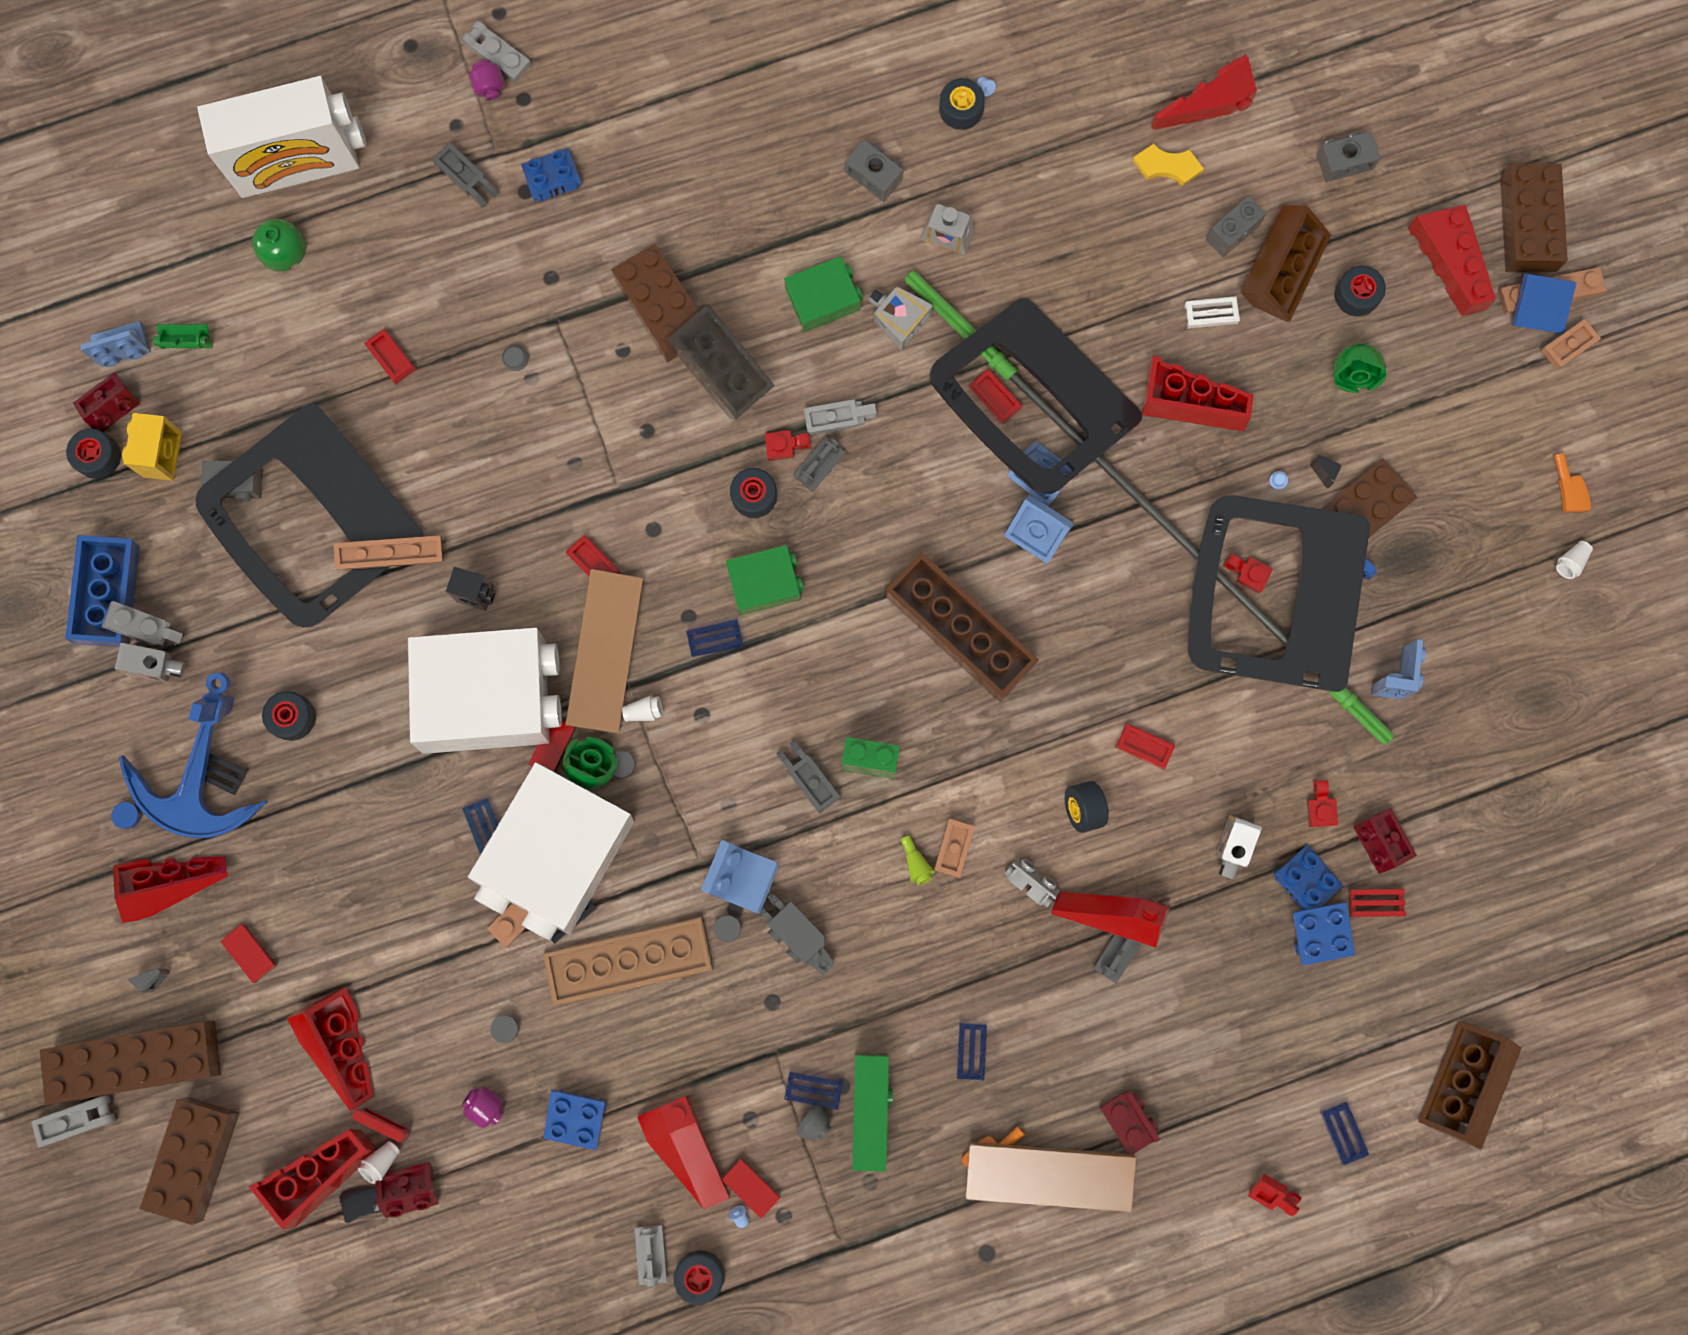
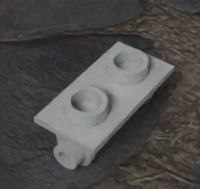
M1017 857L1012 866L1004 873L1008 876L1007 880L1021 891L1027 884L1032 886L1026 895L1040 906L1044 905L1047 908L1053 901L1052 898L1055 899L1060 891L1057 888L1056 882L1050 877H1043L1035 870L1036 867L1029 860H1022Z
M662 1225L635 1228L639 1285L652 1287L657 1286V1283H667Z

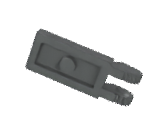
M451 143L447 144L432 158L433 163L482 208L487 203L484 197L475 191L476 188L482 185L493 197L499 194L495 187L486 179L485 175Z
M794 740L790 743L791 749L800 757L801 761L793 766L785 752L780 750L776 754L788 769L789 775L820 814L841 797L811 757L806 755Z

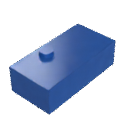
M77 535L65 637L69 642L76 645L120 647V643L129 644L130 637L102 627L110 602L115 601L133 608L140 548L133 539Z

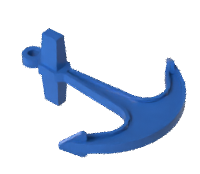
M223 672L213 673L208 676L206 687L210 692L192 704L189 720L201 722L179 789L174 795L162 797L154 793L141 773L123 755L119 757L123 777L137 806L155 824L177 835L191 838H208L225 834L251 819L268 803L265 800L241 807L228 814H217L207 808L203 800V788L214 726L222 720V717L231 713L234 697L222 694L228 691L231 686L230 678ZM216 679L221 681L220 688L215 684Z

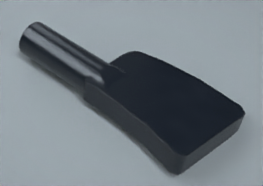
M376 1188L354 1189L341 1193L339 1197L345 1223H351L359 1218L381 1212L377 1207Z

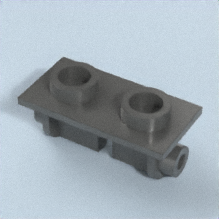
M825 437L794 473L793 477L813 492L846 452L838 447L839 443L835 439L831 438L829 440Z
M1114 935L1093 969L1117 984L1142 943Z

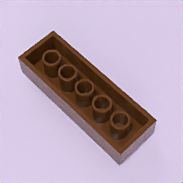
M922 552L885 589V597L999 702L1015 688L1039 660Z
M205 1021L40 1049L45 1105L221 1075L215 1021Z

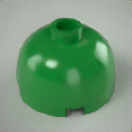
M282 218L269 219L262 222L256 228L252 237V247L257 259L266 268L276 272L290 270L291 266H294L296 263L299 264L303 260L306 253V241L301 231L293 223Z
M1364 343L1353 344L1341 350L1334 360L1333 378L1335 379V385L1341 390L1351 393H1359L1358 388L1368 387V391H1371L1381 386L1386 380V362L1382 353L1376 347Z
M587 737L586 740L581 741L575 739L567 746L562 766L564 774L569 781L587 791H594L604 787L612 779L618 759L613 754L614 749L605 741L594 737Z

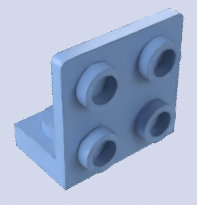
M140 321L90 335L91 342L80 345L81 351L101 367H112L117 365L119 361L126 359H139L143 354L151 352L144 325Z
M1416 639L1402 648L1400 674L1391 673L1373 684L1371 696L1403 700L1418 692V689H1421L1423 674L1420 673V668L1426 656L1423 639Z
M721 840L701 891L759 914L778 870L779 863Z

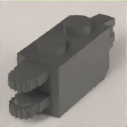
M770 892L767 895L770 902L781 911L773 918L768 913V910L764 906L762 907L760 914L769 922L768 925L771 928L768 933L778 944L782 940L790 948L787 954L797 964L800 961L804 964L808 963L824 975L835 964L823 948L825 946V937L792 902L785 906Z

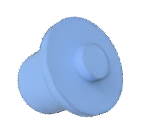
M980 77L977 80V84L982 88L985 97L990 96L995 91L996 84L993 80L986 77Z
M1276 471L1270 477V484L1275 489H1283L1288 484V477L1284 472Z
M743 1205L734 1207L728 1214L729 1219L734 1221L738 1228H744L749 1223V1218L746 1215L747 1209Z

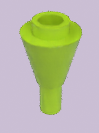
M911 836L903 837L901 842L907 854L910 883H917V885L928 883L932 880L931 876L935 871L921 853L916 850Z

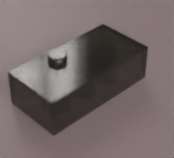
M709 304L701 305L663 338L729 419H738L775 386Z

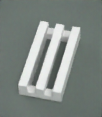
M1237 296L1186 301L1184 304L1188 329L1238 324L1240 321ZM1232 305V308L1210 309L1195 312L1192 310L1193 308ZM1232 314H1233V316H1227V317H1217V318H1206V319H1196V320H1194V318L1211 317V316H1222V315H1232Z

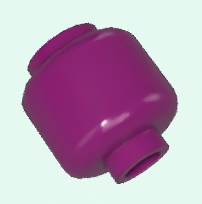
M483 60L472 65L469 79L475 95L485 97L487 101L500 97L499 92L505 88V81L499 65L492 63L491 60Z
M484 1086L478 1089L473 1088L461 1104L464 1107L463 1116L480 1128H485L490 1123L495 1126L504 1114V1111L501 1110L503 1099Z

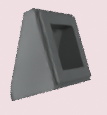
M155 969L129 978L128 981L140 992H154L169 975L170 971L168 969Z

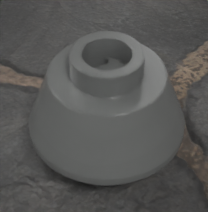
M814 1105L796 1129L799 1137L815 1141L817 1138L824 1139L831 1126L828 1124L830 1118L823 1106Z

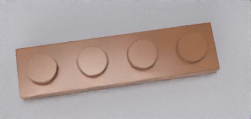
M1600 267L1550 277L1577 282L1572 301L1603 295L1607 291ZM1522 283L1502 287L1498 291L1504 315L1515 313Z
M440 535L333 543L335 570L443 563L442 539Z

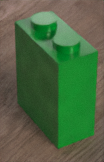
M841 256L784 278L786 292L803 332L860 311V301L863 300L862 293L858 285L854 287L851 278H853L851 267L848 263L844 264Z
M787 545L726 560L740 616L801 600L800 592H804L801 577H795L793 568L798 566L794 551L789 552Z
M846 737L842 758V771L894 779L900 746Z

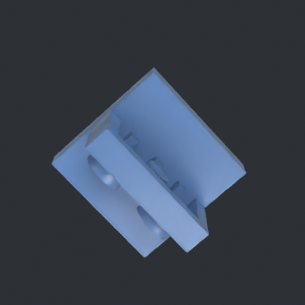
M1037 440L1024 451L1029 458L1045 470L1051 469L1061 461L1060 458ZM1065 465L1059 471L1066 476L1072 470ZM1012 470L1007 475L1048 507L1063 489L1061 488L1053 494H1042L1033 490Z
M1028 495L1004 536L1048 564L1074 524L1033 496Z

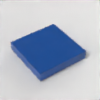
M1524 274L1512 325L1564 334L1577 282Z

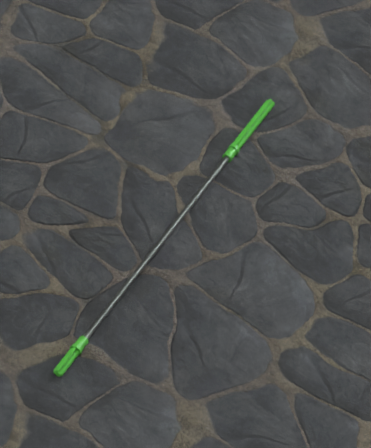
M911 271L906 276V283L926 302L930 303L933 309L964 339L976 332L918 273ZM992 346L981 354L989 362L988 365L992 369H995L1007 382L1011 380L1078 446L1085 441L1066 420L1017 374L1018 369L1005 358L1006 356L1002 352H998ZM1102 455L1095 460L1196 560L1198 559L1199 549ZM1218 569L1216 580L1286 646L1289 636ZM1347 688L1340 692L1327 691L1340 703L1344 710L1347 709L1382 744H1387L1392 740L1394 734L1357 699L1358 697L1354 693H1351Z

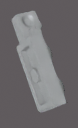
M855 400L804 409L809 436L856 428L865 425V420L877 418L875 403L862 406L861 401Z
M115 601L110 602L102 627L152 646H163L164 642L172 645L180 644L183 635L169 629L170 623L165 622V620Z

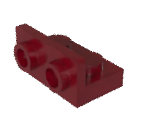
M115 372L73 402L82 419L92 429H98L102 432L140 404Z
M1392 808L1386 809L1354 825V830L1379 874L1394 869L1417 856Z
M1126 1090L1099 1107L1127 1154H1135L1150 1143H1156L1160 1140L1157 1135L1160 1129L1152 1117L1147 1119L1142 1111L1145 1105L1137 1093L1132 1095L1130 1091Z
M430 1162L386 1173L381 1181H376L377 1207L385 1218L400 1217L404 1213L426 1210L430 1206L439 1204V1198L434 1192L433 1167Z

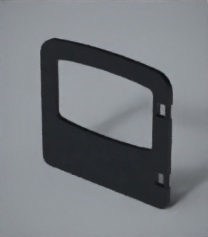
M1026 298L1017 300L936 360L929 373L930 382L934 389L963 423L1033 490L1042 494H1053L1059 491L1076 475L1080 474L1115 445L1122 437L1138 426L1142 420L1140 410L1032 301ZM992 346L1001 347L1030 372L1065 408L1087 435V440L1049 470L1040 467L1019 449L982 412L954 377L957 372ZM1116 423L1122 428L1117 434L1110 429ZM1065 465L1072 470L1066 476L1059 471Z
M312 403L302 407L206 482L198 490L195 498L197 511L239 568L292 624L303 628L314 627L321 623L391 566L352 569L312 602L303 603L261 560L222 506V500L225 496L272 460H280L324 506L350 542L424 537L422 529L318 405ZM333 594L337 601L325 609L321 602Z
M1225 495L1218 498L1211 505L1208 512L1194 576L1187 648L1191 662L1197 668L1209 672L1303 686L1330 692L1344 690L1349 678L1370 532L1368 519L1361 515L1235 495ZM1233 518L1295 527L1301 532V560L1297 597L1288 642L1281 660L1217 651L1211 646V622L1216 578L1229 522ZM1222 658L1237 660L1236 669L1222 667ZM1304 671L1318 673V682L1303 680Z

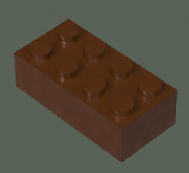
M1510 163L1500 176L1505 272H1557L1568 261L1562 164Z
M656 244L651 245L611 269L615 282L667 363L710 338L708 325Z
M190 1097L177 1099L140 1210L189 1225L204 1221L239 1112Z

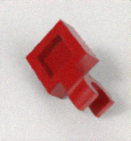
M790 430L765 433L768 461L794 458L793 450L811 448L809 434L791 437Z
M1233 554L1227 557L1223 565L1226 569L1239 574L1236 582L1257 593L1263 591L1273 571L1272 568L1251 557L1245 563L1241 558Z
M1328 780L1313 781L1315 800L1307 801L1309 827L1338 826L1336 799H1328Z
M1264 1173L1253 1184L1248 1194V1197L1273 1211L1277 1206L1293 1217L1300 1208L1296 1205L1302 1199L1297 1193H1287V1186Z

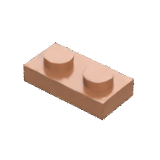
M1584 319L1541 351L1556 370H1559L1597 343L1601 338L1587 320Z
M952 819L948 820L934 871L960 879L975 826Z
M511 904L504 911L503 915L501 914L487 930L507 948L526 929L521 924L528 912Z

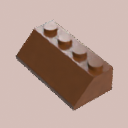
M1282 205L1240 292L1253 307L1285 322L1291 321L1331 238L1329 231L1308 206Z
M1459 1021L1418 1122L1453 1139L1482 1150L1522 1047L1506 1037Z

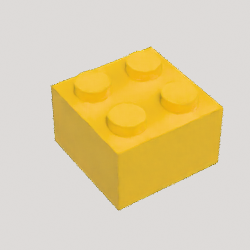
M133 413L132 420L129 421L127 426L128 441L127 446L124 447L122 452L123 464L143 478L174 481L183 431L164 416Z

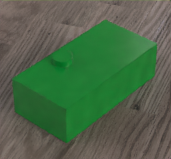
M855 1053L852 1171L886 1172L888 1105H893V1089L888 1088V1054Z

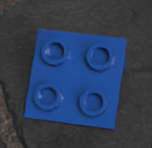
M569 148L557 150L551 154L534 158L521 164L534 201L539 200L542 202L552 198L550 190H552L553 196L557 197L554 191L556 188H559L561 195H563L562 186H564L565 192L577 190V187L582 185Z
M1308 844L1283 867H1280L1273 873L1276 876L1275 881H1278L1284 889L1288 888L1285 891L1286 894L1291 892L1293 894L1291 900L1297 899L1295 902L1302 910L1322 907L1343 887Z
M1346 902L1292 912L1298 942L1294 947L1296 954L1300 955L1302 966L1355 956Z
M559 1089V1091L551 1090L543 1139L597 1150L603 1113L606 1111L607 1102L602 1101V1098H599V1100L588 1098L585 1094L579 1096V1093H566L562 1089Z

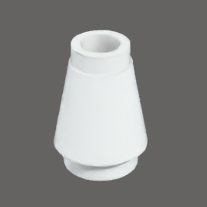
M1579 541L1578 544L1557 560V572L1567 579H1574L1580 576L1593 551V547L1588 542Z
M650 695L627 706H623L622 714L626 722L657 721L658 718L663 717L661 699L659 696L653 697Z
M388 1141L361 1161V1166L358 1168L359 1173L372 1184L377 1180L381 1181L396 1156L400 1153L399 1149L392 1142Z

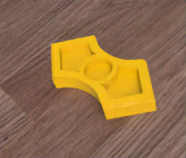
M1155 144L1134 156L1132 160L1146 180L1155 177H1168L1175 180L1181 186L1203 173L1204 170L1190 150L1177 154L1167 153L1160 150Z

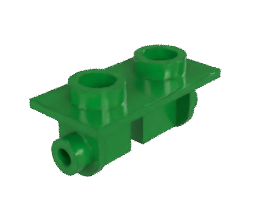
M156 324L158 336L153 337L154 346H158L160 349H212L208 324Z

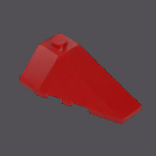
M1243 55L1218 70V76L1210 83L1205 84L1203 81L1198 84L1197 88L1191 92L1188 98L1181 96L1158 112L1151 125L1153 130L1231 115L1238 110L1242 112L1248 109L1253 104L1257 89L1247 55Z
M193 857L188 862H176L175 858H166L165 863H151L150 859H140L114 865V899L122 923L151 917L228 877L226 857Z
M1059 892L1051 914L1156 948L1170 906L1141 897Z
M346 987L307 1005L287 1017L298 1042L350 1111L355 1110L374 1097L369 1067L364 1062L362 1046H364L363 1037H360L357 1021H360L359 1013Z
M688 1095L637 1116L647 1143L703 1209H707L730 1198Z

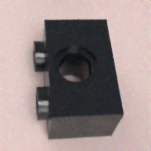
M457 567L453 568L445 591L457 603L487 611L488 605H492L496 595L495 586L484 575Z

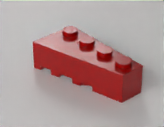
M1466 204L1416 216L1407 229L1418 240L1420 250L1434 266L1432 268L1433 271L1444 282L1445 290L1461 316L1487 310L1496 300Z
M1153 355L1147 372L1142 415L1245 431L1251 419L1254 395L1225 383L1218 384L1208 380V377L1200 373L1198 375L1183 370L1184 367L1175 363L1173 365L1161 361L1162 358Z
M349 1129L319 1146L318 1149L296 1159L295 1162L283 1169L273 1172L262 1181L252 1184L249 1188L281 1229L296 1228L361 1166V1161L375 1152L377 1148L362 1130Z

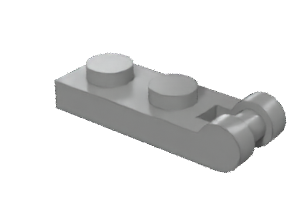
M477 20L472 25V31L469 34L465 33L461 41L482 59L491 60L492 63L499 65L502 74L514 83H517L530 68V60ZM480 36L485 39L481 45L476 42Z
M109 1095L31 1121L38 1148L116 1122L114 1113L111 1114L109 1103H111ZM97 1108L100 1118L93 1120L91 1110Z

